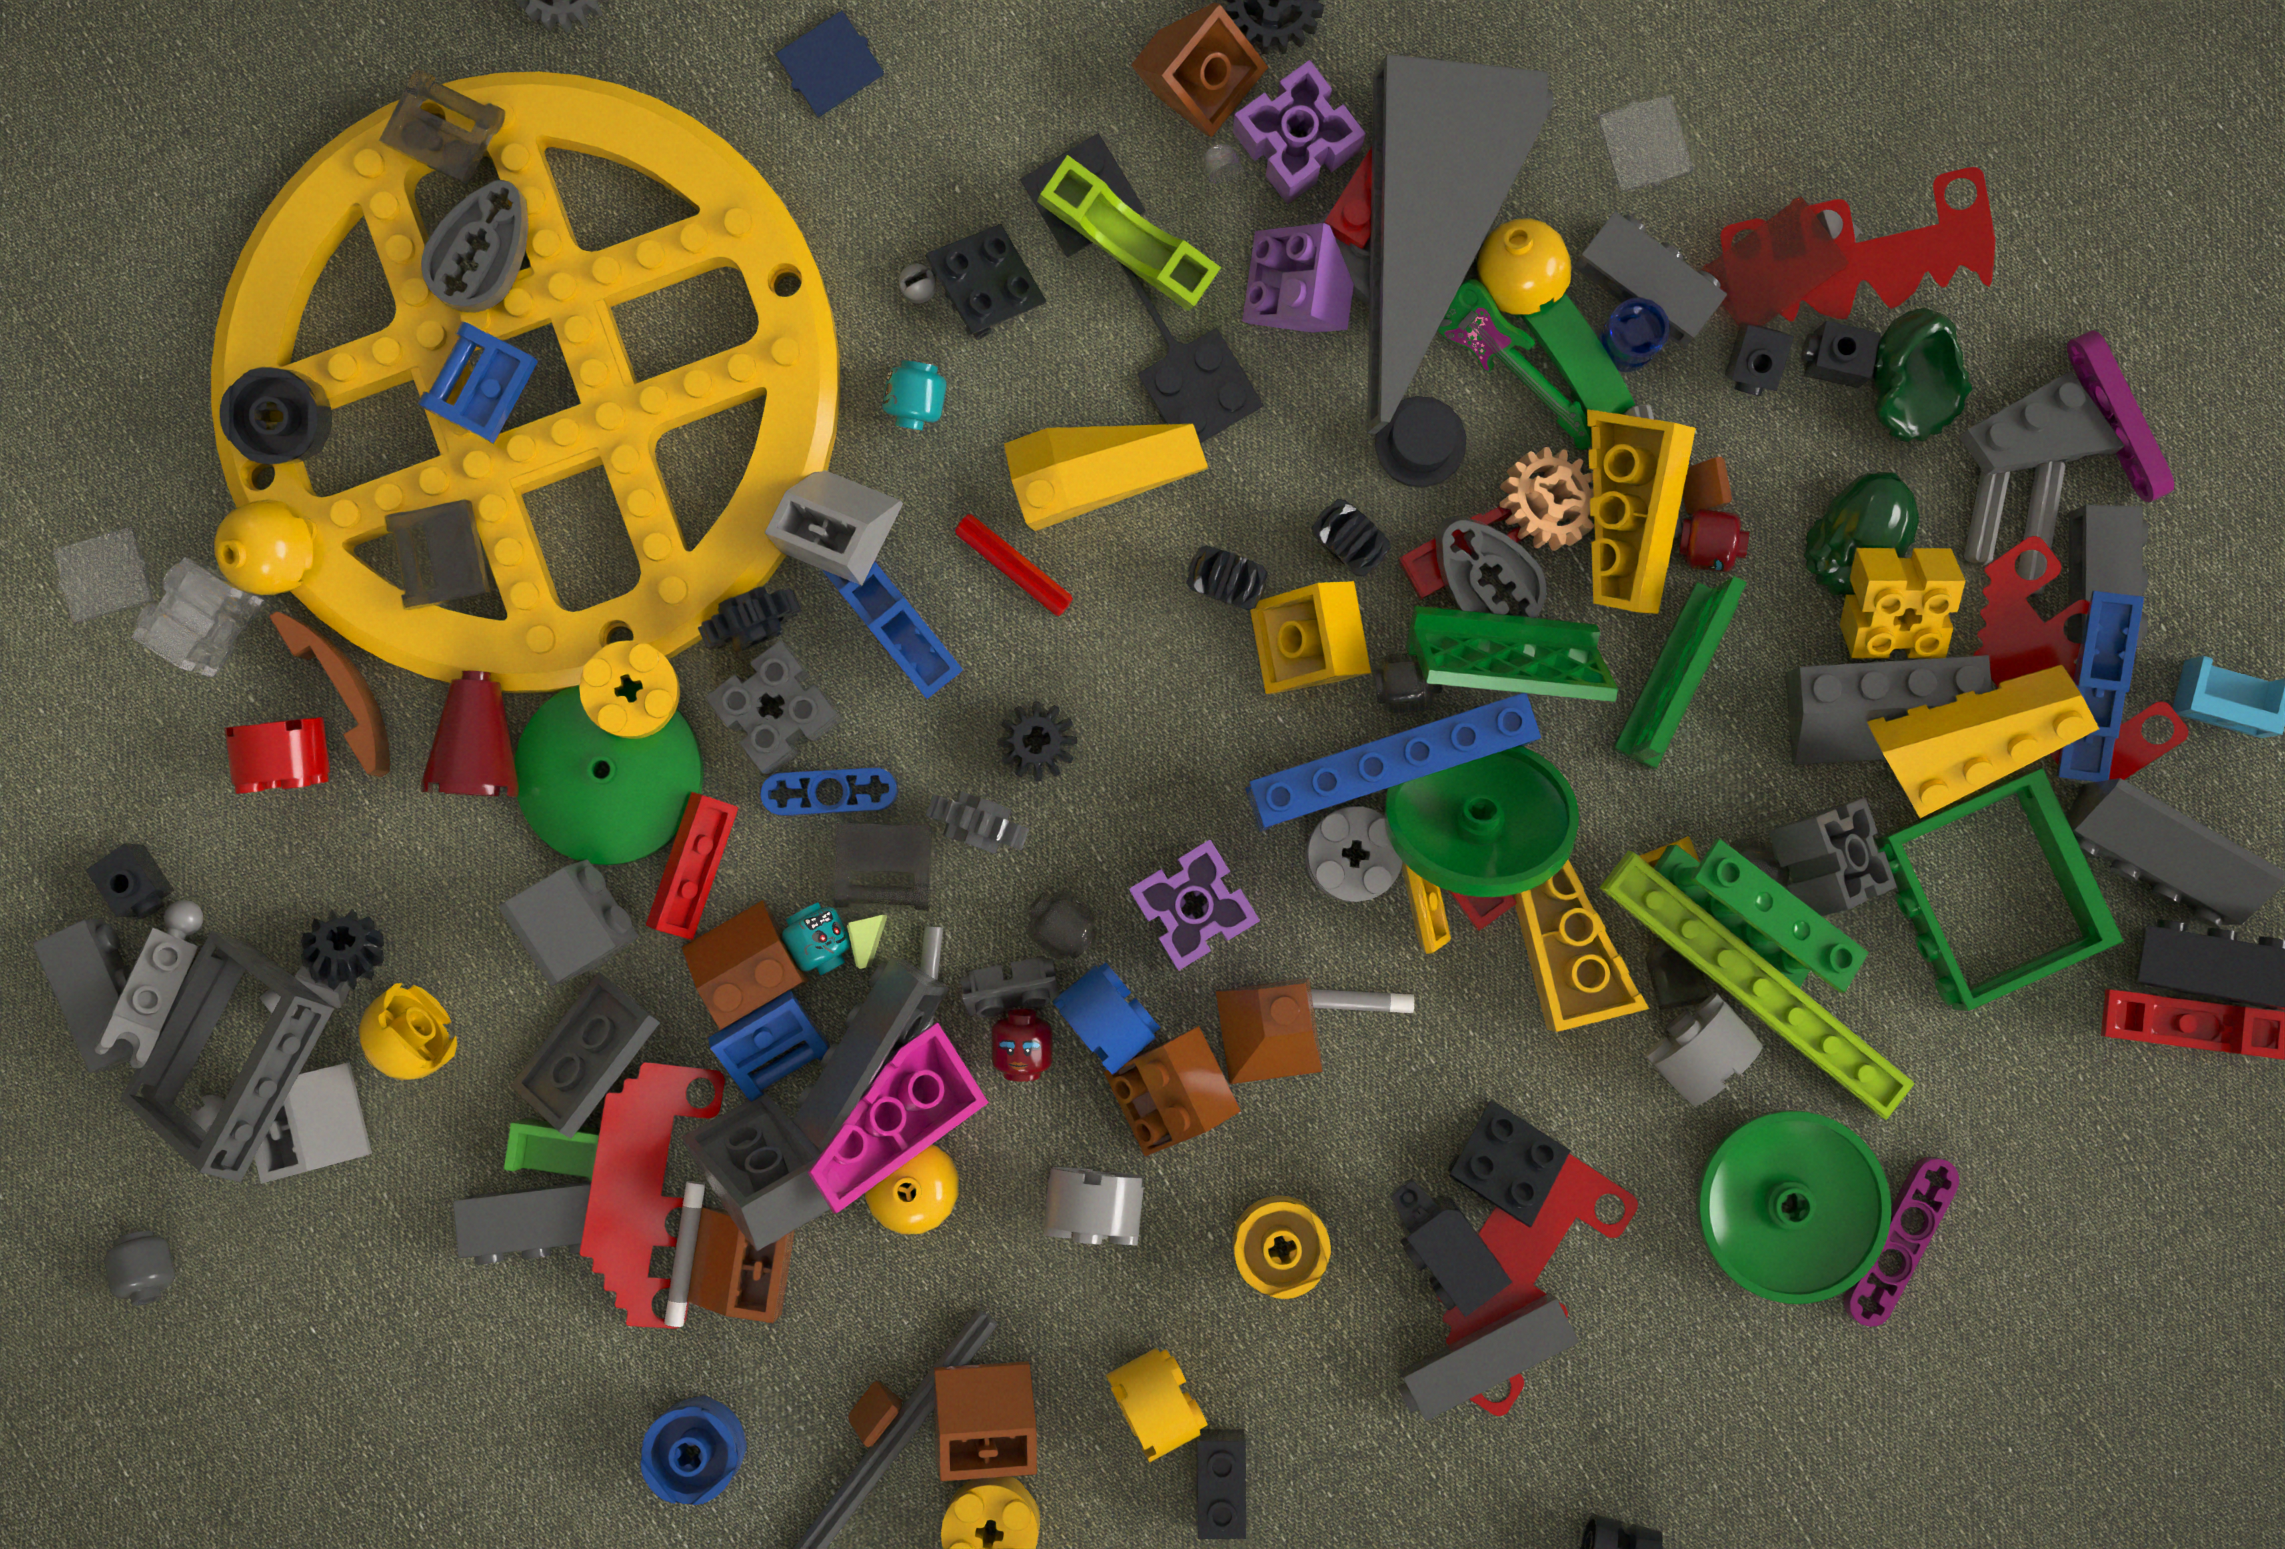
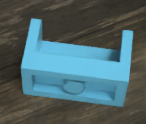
M2203 655L2184 661L2173 704V709L2178 716L2258 738L2283 735L2285 727V678L2266 681L2212 666L2213 659Z

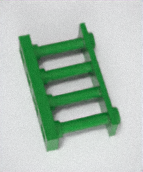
M1715 839L1701 863L1678 845H1668L1654 867L1657 872L1799 988L1811 970L1838 992L1845 993L1869 953L1721 839Z

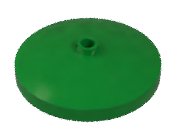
M624 680V688L618 691V695L625 696L630 702H634L637 700L636 692L643 689V685ZM579 686L569 687L560 691L537 710L521 735L514 760L519 787L517 800L521 811L535 833L561 854L578 861L588 859L591 864L597 865L628 864L645 859L665 848L677 836L691 792L701 794L703 786L704 767L700 744L691 724L678 708H676L674 715L665 727L655 734L638 739L622 738L603 730L590 719L582 705ZM606 761L610 766V773L606 778L599 779L597 772L601 770V763Z
M1519 745L1389 787L1385 806V826L1390 843L1397 855L1412 871L1423 879L1440 888L1463 895L1501 897L1535 888L1549 880L1564 866L1574 848L1579 826V809L1572 787L1562 773L1538 753Z
M1778 1110L1763 1113L1742 1122L1728 1132L1714 1147L1703 1166L1698 1181L1696 1215L1699 1231L1709 1254L1720 1269L1744 1289L1771 1301L1786 1304H1809L1820 1302L1845 1292L1860 1281L1873 1267L1883 1250L1889 1233L1891 1195L1885 1173L1877 1157L1856 1133L1843 1124L1816 1113L1800 1110ZM1787 1195H1790L1793 1205L1790 1210L1784 1212L1781 1209V1205L1787 1201Z

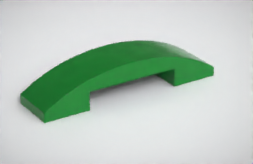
M1566 293L1555 303L1552 298L1547 303L1540 305L1541 311L1533 314L1514 315L1516 319L1521 317L1571 387L1573 391L1570 393V396L1574 402L1578 401L1586 418L1587 409L1623 414L1635 406L1624 380L1607 351Z

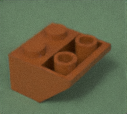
M1199 1026L1136 1055L1113 1075L1108 1070L1104 1071L1113 1094L1144 1156L1206 1133L1241 1112Z
M703 1206L687 1302L728 1317L774 1323L782 1315L795 1230L757 1251L736 1226L726 1209Z
M1029 1361L934 1367L935 1461L940 1481L1036 1475L1037 1431Z

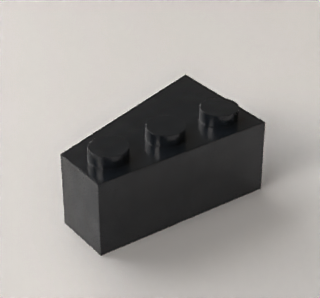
M2157 919L2156 927L2147 925L2144 928L2135 978L2136 984L2192 995L2198 994L2221 998L2223 1001L2233 1003L2243 1002L2266 1006V1009L2274 1011H2285V940L2259 936L2258 944L2237 941L2238 932L2219 928H2208L2207 935L2186 932V923L2165 919Z

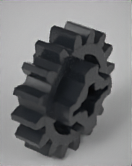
M1225 0L1231 3L1225 6L1227 14L1232 20L1236 19L1234 23L1242 33L1245 32L1247 34L1246 39L1252 46L1256 41L1262 43V54L1266 55L1271 45H1278L1281 54H1286L1289 41H1293L1299 48L1302 47L1305 41L1304 32L1312 35L1316 33L1318 23L1315 19L1322 18L1324 5L1319 3V0H1279L1278 7L1269 6L1270 0ZM1249 15H1254L1260 25L1256 24ZM1288 22H1292V23H1293L1292 25H1290V26H1288V27L1279 29V28H1281L1282 26H1284L1285 24H1287Z
M762 586L719 603V614L711 616L712 619L702 622V626L698 627L706 649L712 650L717 647L721 649L732 644L735 652H740L781 635L780 631L783 630L781 624H785L788 622V619L798 616L797 613L802 610L791 588L784 591L780 589L768 594L765 587Z

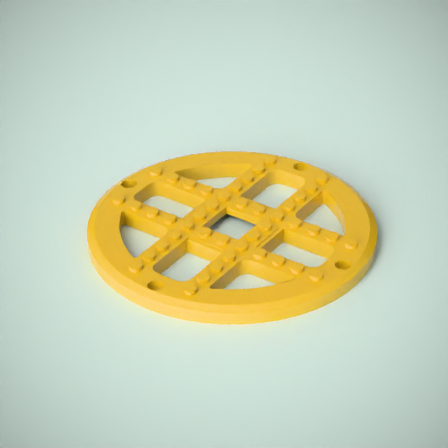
M540 71L505 72L475 76L420 90L378 109L345 129L316 152L284 185L265 210L241 251L223 299L216 326L211 364V410L217 451L226 483L236 508L254 501L266 499L283 501L289 505L284 508L293 517L301 516L307 524L313 542V562L311 569L303 571L302 578L299 581L304 582L298 588L290 590V592L321 621L351 643L388 663L449 684L452 679H461L462 671L490 672L491 681L500 682L501 690L505 693L560 692L569 687L579 686L582 670L586 662L598 650L609 645L612 634L621 628H627L632 631L633 641L651 645L661 652L667 660L673 658L702 640L698 627L702 626V622L712 619L711 616L719 614V603L754 588L764 586L787 556L779 551L765 534V531L788 489L814 472L828 471L837 433L841 397L840 354L836 328L822 276L795 221L782 200L760 173L723 138L693 117L657 98L611 82L580 75ZM436 118L446 119L445 125L439 133L434 136H426L425 130L430 121ZM548 147L576 151L606 158L635 169L667 187L698 210L699 213L599 251L590 252L582 250L578 247L547 162L545 150ZM485 156L493 159L499 179L512 183L526 199L529 226L526 253L531 267L518 272L511 290L497 305L480 312H462L451 308L435 296L424 280L421 260L429 237L416 204L415 189L420 179L430 172L472 157ZM507 198V201H508L509 206H510V208H511V207H512V203H511V202L509 201V199ZM362 216H365L395 300L396 313L393 321L388 327L379 332L290 364L300 320L317 279L329 258ZM732 267L739 270L744 276L758 314L759 325L753 338L737 347L638 383L611 307L717 268ZM792 276L801 281V287L792 296L781 297L777 295V284L784 277ZM462 321L502 341L552 323L581 402L579 405L500 433L494 444L424 409L440 451V456L327 497H318L316 495L303 461L294 464H262L249 460L242 455L223 433L219 414L223 394L229 386H232L237 379L249 370L261 367L293 370L310 377L323 387L331 410L414 380L421 397L424 391L429 393L459 336L455 333ZM476 346L474 351H477L482 348ZM470 360L446 401L453 406L473 371ZM767 395L755 449L744 477L728 506L699 544L692 551H689L656 460L655 448L657 441L669 430ZM271 411V421L282 422L283 412ZM604 465L639 561L641 575L638 584L630 592L587 609L570 612L564 609L559 600L522 494ZM267 467H274L275 476L273 482L266 489L260 490L257 485L258 474ZM452 510H469L507 611V618L504 621L487 619L447 610L425 602L400 589L356 556L354 548L362 543Z

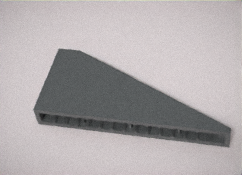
M1387 54L1373 73L1367 433L1377 434L1390 423L1546 118L1551 113L1553 92L1551 89H1548L1547 71Z

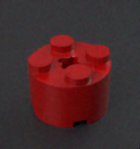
M324 717L224 728L231 783L234 784L235 794L259 792L282 787V789L312 786V784L329 782L328 773H331Z

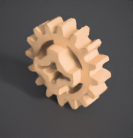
M1544 447L1537 454L1532 451L1528 452L1519 459V462L1517 461L1507 470L1510 477L1500 485V489L1509 494L1500 502V507L1511 509L1512 515L1505 522L1507 525L1518 523L1521 526L1517 536L1519 539H1523L1529 534L1534 536L1533 545L1535 548H1540L1547 541L1552 551L1558 550L1565 544L1570 547L1594 528V524L1591 521L1594 517L1590 516V498H1594V493L1588 484L1593 480V473L1583 475L1580 472L1583 460L1580 458L1572 464L1567 462L1568 454L1567 450L1564 449L1554 457L1549 447ZM1545 472L1543 477L1529 478L1533 473ZM1572 519L1568 525L1557 526L1559 520Z

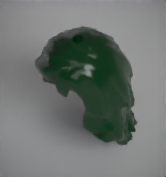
M1917 308L1913 311H1908L1891 322L1879 341L1874 366V381L1879 396L1875 403L1874 411L1879 421L1886 428L1891 429L1889 434L1896 437L1899 441L1909 442L1915 439L1923 442L1928 439L1929 435L1941 434L1942 428L1950 425L1955 420L1954 418L1962 413L1965 407V400L1973 390L1971 383L1968 382L1969 374L1963 367V352L1957 342L1956 326L1947 316H1943L1941 312H1935L1927 308Z
M1879 471L1858 476L1832 500L1823 518L1814 522V526L1807 532L1806 536L1807 546L1803 556L1807 560L1806 569L1816 575L1817 585L1827 586V592L1833 596L1842 594L1846 598V595H1855L1850 582V575L1856 548H1895L1898 558H1905L1908 547L1916 542L1914 538L1919 524V513L1914 493L1896 473Z

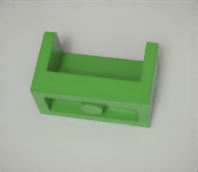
M525 1118L511 1122L504 1170L516 1171L525 1168L588 1177L589 1182H591L600 1129L580 1126L574 1136L569 1138L558 1132L548 1121Z

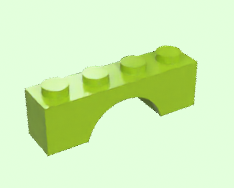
M1068 155L1037 200L1043 207L1187 311L1197 304L1221 269L1219 265L1183 239L1176 238L1145 220L1122 202L1104 181Z

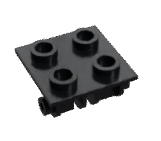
M1002 224L925 254L932 267L931 272L934 276L938 277L946 291L944 293L945 297L952 301V309L959 313L965 323L966 333L968 335L973 334L976 340L989 335L992 332L991 326L1047 302Z
M1491 1099L1460 1155L1457 1154L1448 1171L1451 1172L1449 1176L1453 1180L1460 1182L1477 1193L1481 1198L1483 1197L1488 1200L1489 1203L1497 1206L1515 1220L1522 1222L1530 1228L1571 1150Z

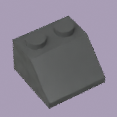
M588 859L561 868L498 906L551 987L601 966L639 937L632 927L630 916L622 907L618 906L606 888L604 877L596 868L592 867Z

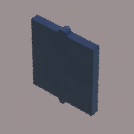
M842 10L775 53L793 80L791 83L793 90L801 92L818 118L884 75V71L867 47V38L859 36Z

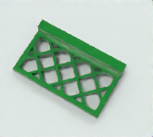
M1733 576L1713 589L1699 582L1693 584L1612 747L1613 750L1653 770L1657 769L1739 605L1738 600L1747 582Z
M1414 606L1405 648L1408 656L1416 657L1417 655L1426 683L1612 702L1616 701L1618 687L1597 648L1601 633L1597 624Z

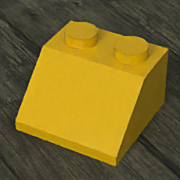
M1354 581L1315 583L1259 600L1256 608L1250 610L1266 694L1335 683L1371 673Z

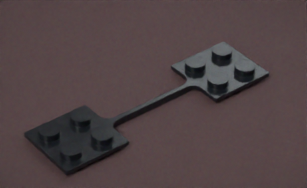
M1099 133L1020 179L1066 258L1093 242L1043 207L1037 200L1067 155L1104 181L1111 191L1137 214L1141 215L1146 212ZM1118 261L1169 346L1168 353L1162 360L1137 374L1167 424H1193L1201 444L1264 407L1217 327L1190 343L1183 344L1177 342L1134 272Z

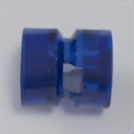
M1641 297L1628 299L1618 305L1600 329L1598 339L1618 371L1625 373L1638 371L1648 365L1667 342L1670 332L1669 319L1663 308L1653 300Z

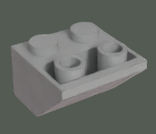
M826 470L814 472L785 492L765 534L783 554L862 586L903 503L899 499Z
M350 1062L298 1075L254 1157L261 1184L372 1154Z

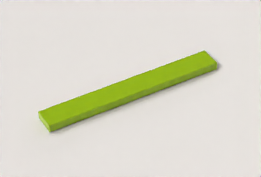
M1628 850L1599 887L1880 1118L1887 1120L1915 1083L1636 853Z

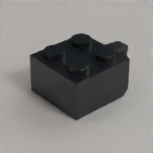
M1412 1178L1389 1194L1403 1220L1401 1226L1405 1237L1400 1242L1404 1246V1251L1420 1272L1426 1267L1430 1269L1433 1273V1276L1429 1278L1433 1285L1432 1288L1449 1311L1457 1306L1466 1317L1512 1283L1502 1265L1452 1198L1437 1196L1433 1199Z

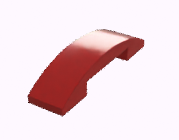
M2105 989L2101 1036L2285 1060V1012Z

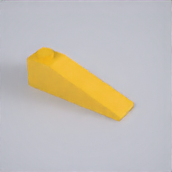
M1193 424L1045 428L1004 443L1015 493L1025 522L1034 531L1209 469Z

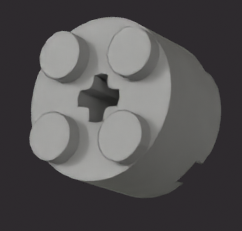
M1346 807L1332 812L1314 827L1305 847L1306 869L1315 885L1329 897L1343 902L1366 901L1386 892L1397 879L1403 863L1390 843L1385 826V816L1365 807ZM1352 842L1358 843V850L1365 852V860L1358 861L1355 868L1350 867V860L1348 858L1342 857V850L1350 848Z
M1714 993L1704 1000L1696 1009L1697 1013L1694 1016L1688 1011H1684L1677 1016L1666 1028L1671 1036L1659 1040L1645 1054L1648 1060L1692 1106H1698L1708 1101L1725 1089L1727 1086L1723 1082L1734 1072L1740 1076L1757 1058L1763 1048L1757 1036L1718 993Z
M1052 1167L1048 1180L1043 1235L1071 1238L1073 1232V1242L1102 1244V1239H1108V1236H1110V1243L1138 1245L1144 1177L1109 1171L1108 1173L1086 1168Z

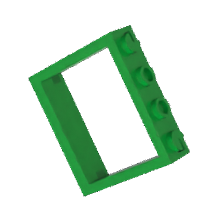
M2043 768L2020 773L1875 838L1879 848L1877 850L1878 853L1885 851L1899 891L1895 894L1897 905L1905 918L1912 919L1919 936L1915 937L1917 948L1925 961L1932 962L1939 979L1935 980L1937 991L1946 1005H1952L1953 1010H1973L2124 942ZM2016 793L2083 936L1968 987L1902 844Z

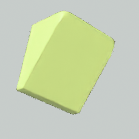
M887 915L850 922L847 925L856 967H859V969L872 966Z

